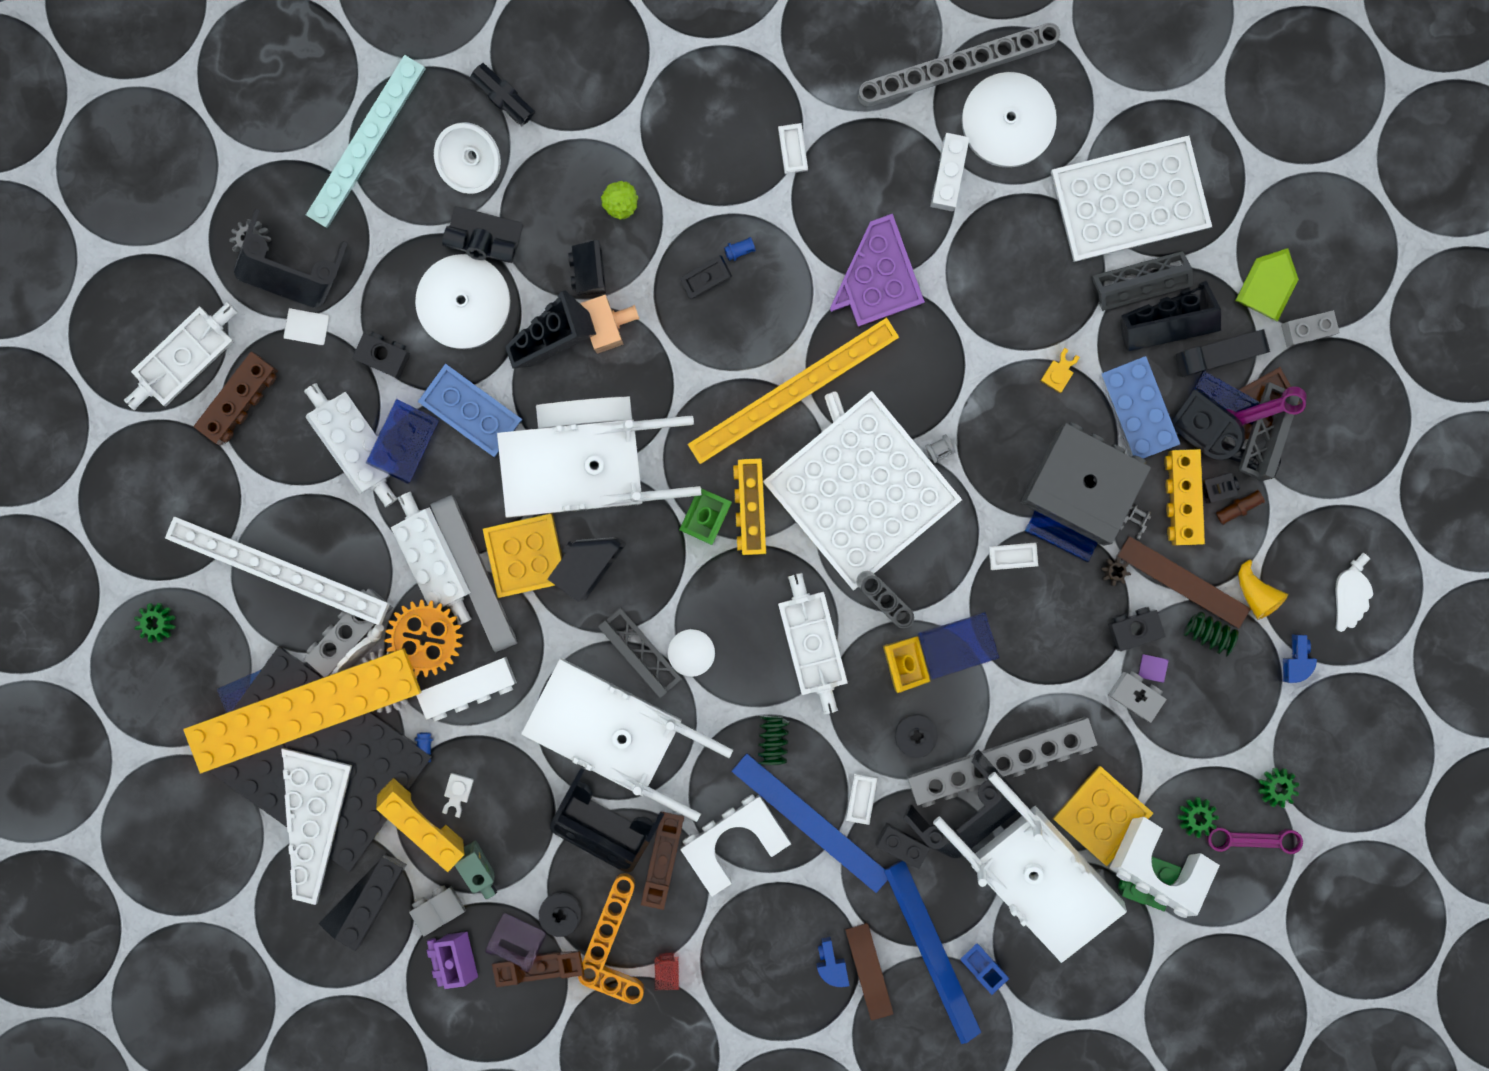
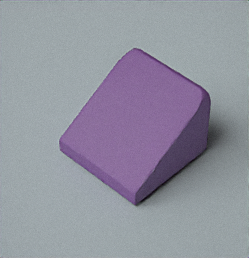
M1142 654L1138 675L1144 679L1164 683L1169 660Z

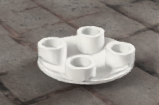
M689 629L678 633L671 640L668 647V659L671 666L684 676L693 677L705 673L711 667L715 658L713 642L705 633L699 630Z

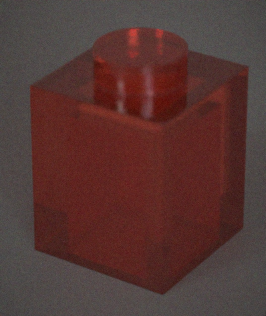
M662 953L660 957H655V990H679V957H674L673 953Z

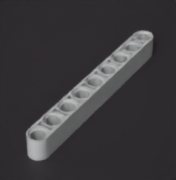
M1046 23L866 81L860 86L858 100L863 106L871 107L1051 49L1060 38V29L1054 23ZM1043 32H1051L1054 40L1048 41L1044 39ZM1028 39L1032 47L1024 48L1020 44V40ZM1006 46L1009 54L1001 55L998 52V47ZM983 53L986 55L987 61L983 63L978 62L975 55ZM960 60L964 63L965 68L958 70L954 68L953 62ZM934 67L941 69L942 76L934 77L930 73V69ZM917 75L920 82L918 84H911L908 81V76ZM894 82L898 89L893 92L888 91L885 84ZM871 89L875 92V97L867 99L864 97L863 91Z

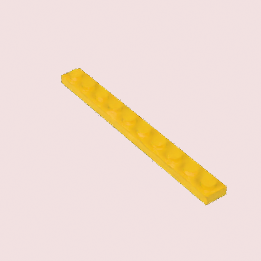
M887 318L883 319L688 444L689 448L700 464L704 463L899 338L898 334Z

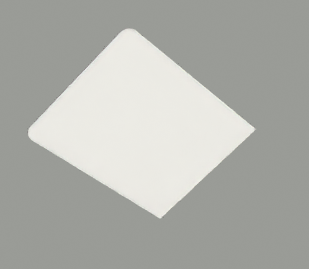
M289 308L284 338L324 345L329 316Z

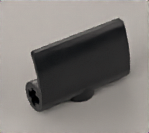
M455 206L450 226L447 225L444 231L442 246L465 251L469 257L476 260H484L488 257L512 263L523 224Z

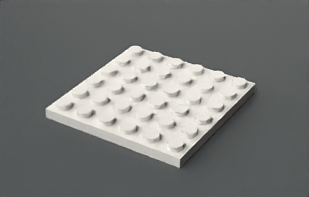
M872 391L763 481L853 591L858 587L856 581L860 573L864 571L875 573L962 501L961 497ZM845 434H847L850 446H847ZM848 449H852L863 481H858L857 470L853 465ZM860 484H864L868 494L865 498L863 497Z

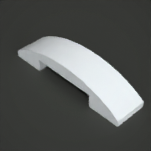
M630 396L536 405L538 429L574 424L632 420Z

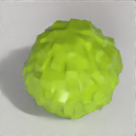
M626 181L611 183L601 196L602 207L613 218H618L619 220L629 218L637 208L638 195L636 190Z

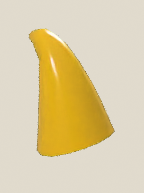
M1250 559L1241 565L1238 577L1247 603L1257 620H1260L1277 610L1289 594L1265 584L1255 576L1251 569L1252 560Z

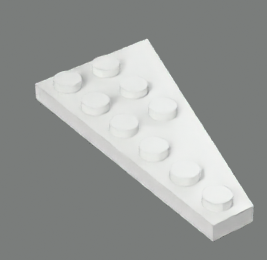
M282 748L287 832H289V854L291 858L292 899L316 905L324 880L352 765Z

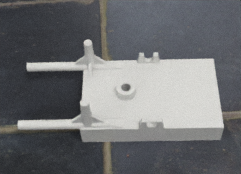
M693 416L642 421L623 420L582 425L574 424L497 433L506 518L642 504V501L701 496L700 486L641 492L635 431L694 425ZM590 462H597L598 469L592 470L589 466Z
M563 658L559 659L521 734L572 760L573 763L579 764L587 770L594 771L633 791L635 795H645L695 822L698 821L701 813L648 787L675 733L678 732L727 758H730L733 749L682 724V719ZM625 735L627 741L625 743H620L618 741V736Z
M993 772L989 775L988 779L1022 815L1018 820L976 853L961 840L940 816L933 821V824L971 863V867L977 872L978 884L981 887L988 884L1009 906L1011 914L1019 918L1022 926L1027 925L1062 963L1127 912L1125 902L1036 806L1029 809L996 772ZM1037 872V874L1031 875L1030 873Z

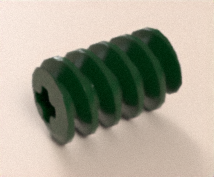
M1200 611L1191 617L1183 636L1186 637L1192 632L1193 641L1201 637L1200 645H1204L1209 641L1210 650L1217 645V653L1220 654L1223 650H1226L1227 657L1237 643L1239 632L1236 629L1230 631V626H1222L1219 620L1213 623V617L1208 616L1205 618V614Z
M760 715V718L767 722L760 724V728L765 729L766 732L759 734V737L765 739V742L759 743L758 746L764 748L765 751L758 753V756L764 758V761L758 762V764L782 765L787 763V759L781 757V755L787 754L788 750L781 746L788 744V740L782 738V736L788 735L789 731L782 727L789 725V721L781 716Z

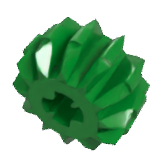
M152 603L147 604V610L140 608L139 613L142 617L136 616L134 618L135 621L140 622V625L135 626L134 629L143 630L139 637H147L150 643L154 642L155 638L158 642H163V636L171 637L168 629L176 628V625L170 624V620L176 618L175 615L168 616L171 609L169 607L163 609L162 603H157L155 607ZM157 618L158 621L156 622V624L158 625V627H153L152 625L154 624V622L152 619Z
M1272 768V775L1265 771L1266 781L1259 779V783L1264 785L1263 788L1258 789L1259 793L1265 794L1262 800L1264 802L1270 801V806L1272 807L1278 804L1281 808H1285V800L1293 804L1294 801L1291 795H1299L1297 791L1293 790V788L1299 786L1298 782H1292L1296 776L1293 773L1288 774V770L1282 768L1280 772L1278 768ZM1277 783L1283 784V786H1280L1282 788L1281 792L1275 791Z
M1195 797L1194 803L1187 799L1188 807H1179L1184 814L1177 815V819L1184 820L1179 825L1180 828H1187L1186 834L1191 836L1194 833L1197 838L1201 837L1202 832L1206 836L1210 835L1208 827L1216 829L1217 826L1212 823V820L1216 821L1219 819V816L1211 815L1217 810L1216 807H1209L1210 801L1205 799L1202 802L1200 797ZM1196 813L1202 817L1200 822L1194 818Z

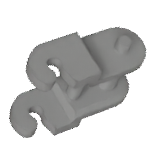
M1135 504L1134 507L1131 506V512L1129 516H1126L1120 530L1124 528V524L1128 520L1139 524L1141 529L1136 536V539L1139 540L1141 534L1147 528L1145 523L1147 519L1150 520L1151 516L1149 515L1151 512L1145 513L1137 508L1138 504ZM1134 513L1144 517L1142 522L1132 517Z

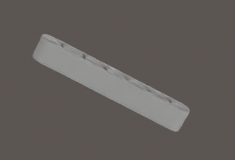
M449 495L431 503L433 514L470 590L469 596L494 652L497 653L517 644L516 636L497 597L496 590L455 497Z

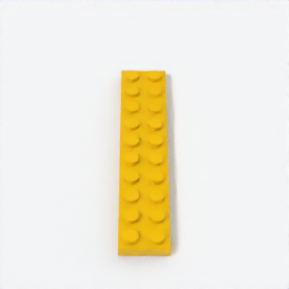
M403 648L183 729L201 774L413 697L422 692L406 650Z

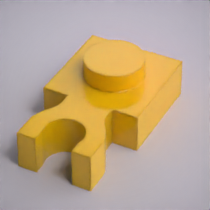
M1066 348L1060 353L1059 363L1053 360L1040 380L1058 393L1063 391L1073 375V372L1069 370L1070 366L1077 363L1080 358L1075 355L1072 361H1067L1065 355L1068 349Z

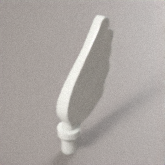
M1362 553L1356 561L1353 560L1350 563L1352 566L1348 570L1341 572L1337 578L1335 588L1337 607L1335 628L1337 631L1342 632L1347 627L1354 628L1357 621L1363 618L1364 612H1367L1369 609V599L1373 596V590L1368 579L1361 573L1364 569L1363 566L1370 560L1365 553Z
M376 624L374 628L370 629L367 637L353 647L339 661L337 667L330 675L350 668L371 650L376 642L380 640L384 626Z

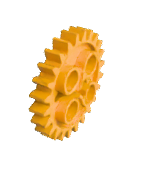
M420 600L419 607H416L412 601L410 603L411 609L409 610L402 606V615L397 612L394 613L397 621L389 620L393 629L385 631L391 634V638L386 639L385 642L392 643V647L388 648L387 652L403 649L407 641H412L416 644L415 653L407 654L412 669H415L414 674L416 677L420 671H423L424 676L428 677L429 670H432L434 675H437L438 667L445 671L446 666L444 663L453 664L454 662L450 657L452 655L459 656V653L455 651V647H462V644L458 643L457 639L463 637V635L456 633V630L461 628V625L453 624L457 617L449 618L448 615L451 610L441 611L443 605L441 603L434 608L432 600L428 606H425L424 601ZM413 617L421 621V628L418 631H412L408 626L409 620ZM436 622L442 623L445 627V631L441 636L434 635L432 632V626ZM425 631L428 637L445 640V644L428 641L425 642V645H422L420 639L404 637L403 633L422 635ZM430 646H437L439 648L440 655L437 659L428 657L427 649Z

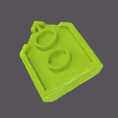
M1289 249L1256 258L1235 301L1278 322L1299 280Z

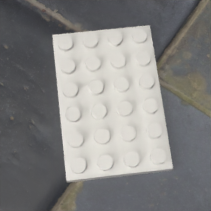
M1189 136L1051 170L1073 262L1212 227Z

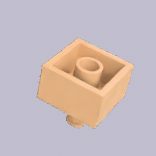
M606 295L580 303L590 313L596 335L590 337L597 354L624 345L618 328H620V325L639 320L635 305L614 312Z

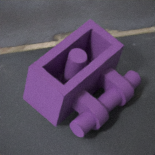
M467 932L447 934L437 941L436 938L427 940L428 949L426 951L428 958H431L433 965L432 975L433 978H436L438 987L444 986V989L464 987L478 978Z

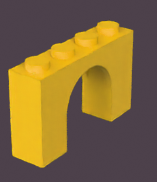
M394 778L377 794L376 809L447 872L464 856L463 839L447 825L440 830L428 821L412 803L411 793Z

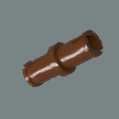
M1257 489L1240 500L1238 498L1235 499L1233 504L1217 511L1216 515L1220 523L1225 525V523L1240 515L1242 517L1247 515V511L1265 503V500Z

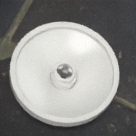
M1015 72L998 73L981 81L969 94L962 111V130L965 137H970L968 145L971 150L985 162L1005 168L1023 166L1038 158L1050 144L1056 129V109L1048 91L1035 79ZM1007 114H1010V116H1014L1015 119L1013 121H1009L1007 119Z
M467 254L448 256L433 264L421 278L416 292V311L423 328L439 343L455 349H472L490 342L501 332L510 313V292L504 277L488 261L476 260ZM464 296L466 299L465 303L459 304L457 299Z

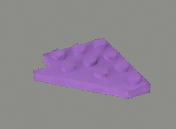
M893 214L869 223L830 307L832 312L850 305L857 327L925 303Z

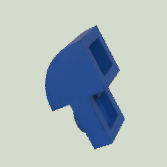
M1292 635V658H1283V682L1298 683L1306 680L1314 672L1317 659L1308 658L1307 654L1311 652L1310 640H1307V635Z
M831 937L821 938L822 945L818 946L820 960L825 959V962L816 963L819 975L829 985L835 987L849 986L844 958L835 960Z
M978 943L960 959L991 995L1010 979Z

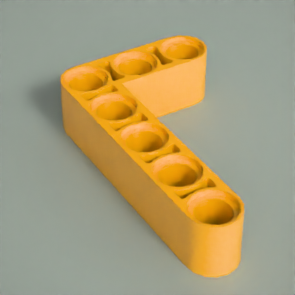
M622 873L616 877L582 962L584 970L590 968L594 970L596 976L592 979H588L584 975L578 976V980L586 987L624 1002L636 1004L643 998L644 984L642 981L604 966L635 888V879L630 874ZM620 880H627L631 888L627 891H622L618 887V882ZM618 902L622 906V910L619 913H613L609 909V904ZM603 924H609L613 928V933L605 935L601 932L600 927ZM600 946L604 950V955L601 957L594 956L592 948ZM613 977L617 980L618 985L613 988L608 987L605 984V979ZM636 986L640 993L637 996H631L628 994L627 988Z

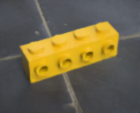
M1201 449L1168 451V456H1165L1164 459L1165 470H1169V479L1165 483L1166 493L1170 494V503H1167L1166 506L1167 517L1171 518V527L1167 529L1168 540L1172 541V545L1205 544Z
M762 459L738 460V465H733L734 480L739 479V489H734L735 503H740V512L736 513V527H741V536H737V551L742 550V555L766 554Z

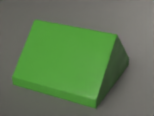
M701 489V496L694 497L679 530L713 545L732 502Z

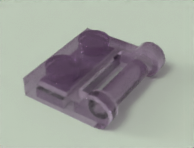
M503 913L485 952L492 956L495 954L520 966L521 970L528 973L533 966L547 933ZM500 939L528 951L526 958L499 946Z

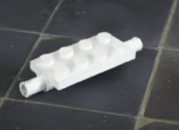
M226 302L224 306L211 316L199 306L131 371L139 380V386L124 399L126 404L129 403L128 406L136 410L149 396H154L163 406H167L234 342L223 330V325L238 313L237 310L233 309L229 302Z
M317 383L305 389L304 393L307 394L316 407L315 410L306 415V419L357 492L362 494L367 490L375 491L385 508L397 501V497L386 482L387 478L398 472L400 468L348 394L344 392L332 400H327Z
M411 492L399 496L397 499L407 517H405L404 521L391 527L427 604L432 600L434 608L440 603L443 604L442 607H450L454 616L457 617L458 625L472 620L463 603L464 596L470 594V590L430 507L419 510Z
M803 573L796 574L798 584H796L794 575L788 576L793 597L791 598L792 600L778 603L801 694L805 695L816 692L820 697L823 714L830 713L828 703H830L832 713L836 712L838 708L833 690L836 686L847 684V679L824 592L812 595L807 593Z

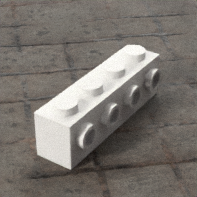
M504 657L425 689L416 696L426 720L433 718L435 722L447 717V711L455 709L457 713L469 708V702L477 700L479 704L491 699L490 694L499 691V694L502 695L512 691V685L517 682L507 657Z

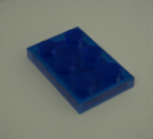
M396 399L365 463L409 484L439 420Z

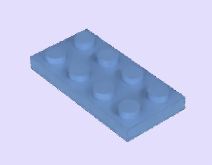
M1146 356L1101 373L1133 456L1146 458L1180 445Z
M447 364L443 366L418 401V403L493 457H496L499 453L497 433L515 431L523 420Z

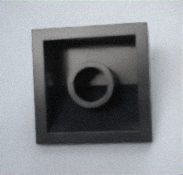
M599 240L572 246V253H568L569 265L574 267L575 276H571L572 290H576L578 296L606 293L602 246Z

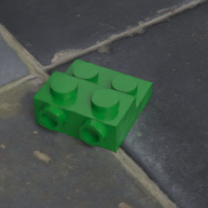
M1152 856V868L1157 878L1169 886L1175 883L1181 867ZM1120 879L1118 889H1120L1119 894L1121 896L1165 912L1166 906L1156 902L1154 896L1149 893L1140 892L1132 882Z

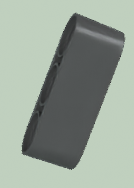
M864 571L858 575L856 581L858 588L896 626L908 628L914 622L912 610L879 577L871 571ZM874 579L873 586L866 589L864 587L866 580ZM884 595H890L889 602L884 605L881 604V598ZM906 611L905 618L897 620L898 613Z

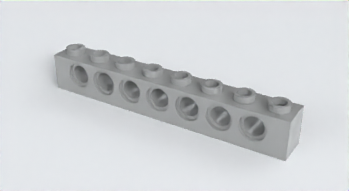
M1082 717L981 752L1003 777L1010 774L1012 777H1017L1025 774V769L1034 767V770L1048 766L1047 762L1056 759L1057 762H1062L1070 759V754L1076 752L1079 755L1093 751L1092 747L1097 746V742L1089 718ZM1069 734H1073L1075 743L1070 747H1066L1064 738ZM1045 742H1051L1053 745V749L1049 754L1042 753L1041 747ZM1024 749H1028L1031 754L1029 760L1025 762L1020 761L1019 753ZM974 754L907 776L917 806H931L936 803V799L942 797L945 800L958 796L957 792L967 790V792L978 790L980 785L987 779L984 776H975V766L972 763ZM1000 757L1008 759V765L1004 769L997 768L996 762ZM956 772L963 773L964 779L960 784H953L951 781L952 775ZM935 779L940 780L941 788L936 792L930 791V782Z

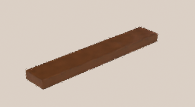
M1130 536L1127 537L1116 556L1237 629L1241 627L1251 610L1248 606Z

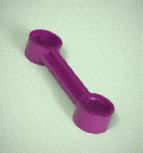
M1289 387L1283 392L1281 398L1236 413L1232 410H1227L1244 425L1283 411L1293 415L1299 414L1306 407L1307 395L1299 387ZM1289 396H1298L1303 402L1299 405H1290L1285 399Z
M1217 826L1216 829H1209L1210 835L1206 836L1208 846L1218 852L1226 851L1232 846L1279 848L1285 853L1295 854L1303 846L1302 836L1292 829H1284L1278 834L1229 832L1223 827ZM1219 830L1225 832L1227 836L1226 843L1221 847H1215L1211 842L1213 833ZM1289 833H1293L1297 838V844L1291 850L1285 849L1282 845L1283 837Z

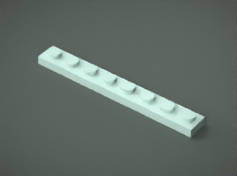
M406 55L403 56L306 216L328 229L426 70L424 66Z

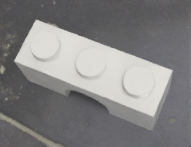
M946 133L943 139L939 159L940 164L930 207L954 211L970 137Z

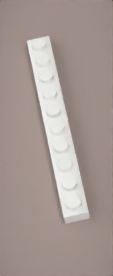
M173 517L165 539L380 626L390 603L177 517Z

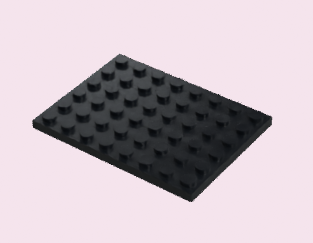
M279 646L233 710L324 677ZM369 712L209 770V772L287 827L282 748L352 765L329 856L330 859L350 872L388 820L376 809L377 794L393 778L405 789L409 790L433 756L424 752L416 743L377 715Z

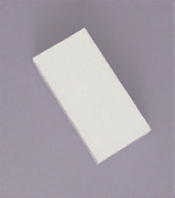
M802 123L778 126L784 173L791 174L808 171Z
M1027 543L989 547L990 570L1038 566L1037 544Z
M854 774L846 821L870 824L877 777Z

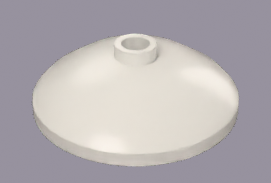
M461 122L444 129L436 140L434 147L435 165L442 179L450 187L462 193L473 194L487 189L494 183L500 171L501 159L497 144L486 130L472 123ZM472 151L476 153V158L473 157Z

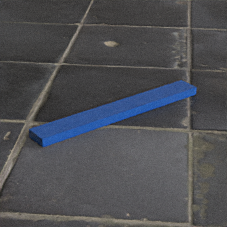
M748 753L733 768L732 772L875 893L888 880L884 872L885 869L761 764H758Z
M898 861L885 869L884 872L961 1044L968 1043L979 1035L981 1030L906 862Z

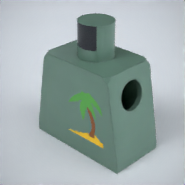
M476 840L464 846V856L454 866L473 894L481 891L485 899L493 897L497 893L493 885L494 870Z

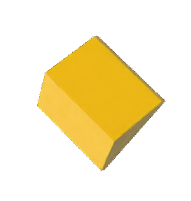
M918 636L883 645L894 690L897 693L930 682Z

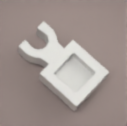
M455 773L450 774L444 794L445 797L450 799L444 806L442 813L447 814L449 807L454 806L457 809L455 817L460 818L462 813L461 801L468 802L474 779Z

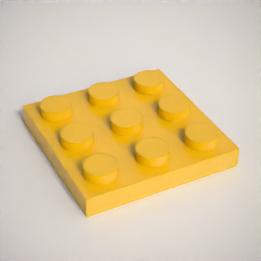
M553 513L483 529L498 598L555 586L548 580V577L561 561L562 554Z
M1098 766L1052 819L1104 865L1108 866L1114 859L1132 819L1139 817L1149 819L1153 812L1101 766Z

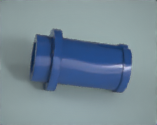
M751 237L732 245L728 243V246L724 247L728 261L732 259L736 261V258L755 252V246Z
M417 733V737L414 739L417 741V746L431 755V741L434 740L431 737V733Z

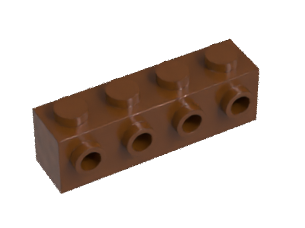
M251 351L193 427L215 444L222 445L223 442L226 444L234 435L233 429L236 425H241L248 417L247 411L252 405L256 406L262 399V391L266 386L270 387L275 382L278 370L258 354Z

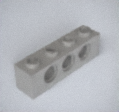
M362 589L360 591L375 598H378L382 601H385L373 589H367V591ZM389 605L386 615L393 608L391 605ZM342 611L338 616L340 619L335 626L331 624L322 633L324 638L319 644L314 642L308 648L306 653L309 655L304 660L323 677L329 676L337 667L339 661L353 647L366 638L369 630L374 628L376 624L367 620L362 621L357 616ZM345 625L352 628V636L350 638H345L342 635V628ZM328 643H333L336 646V653L333 656L326 652Z

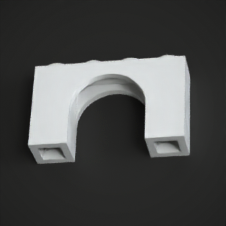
M751 794L741 801L743 804L736 810L733 807L722 814L723 819L717 823L712 820L702 827V833L697 836L693 833L682 841L684 845L681 846L680 850L712 897L732 884L731 878L717 859L715 853L716 841L724 831L733 827H743L751 830L757 835L771 857L791 845V841L760 795L755 797Z
M1145 817L1133 818L1110 869L1117 873L1116 876L1118 878L1135 884V888L1140 892L1149 893L1154 896V900L1159 904L1173 908V912L1183 918L1197 916L1220 865L1201 853L1191 854L1188 856L1175 883L1170 886L1164 884L1155 875L1151 863L1153 850L1163 829Z

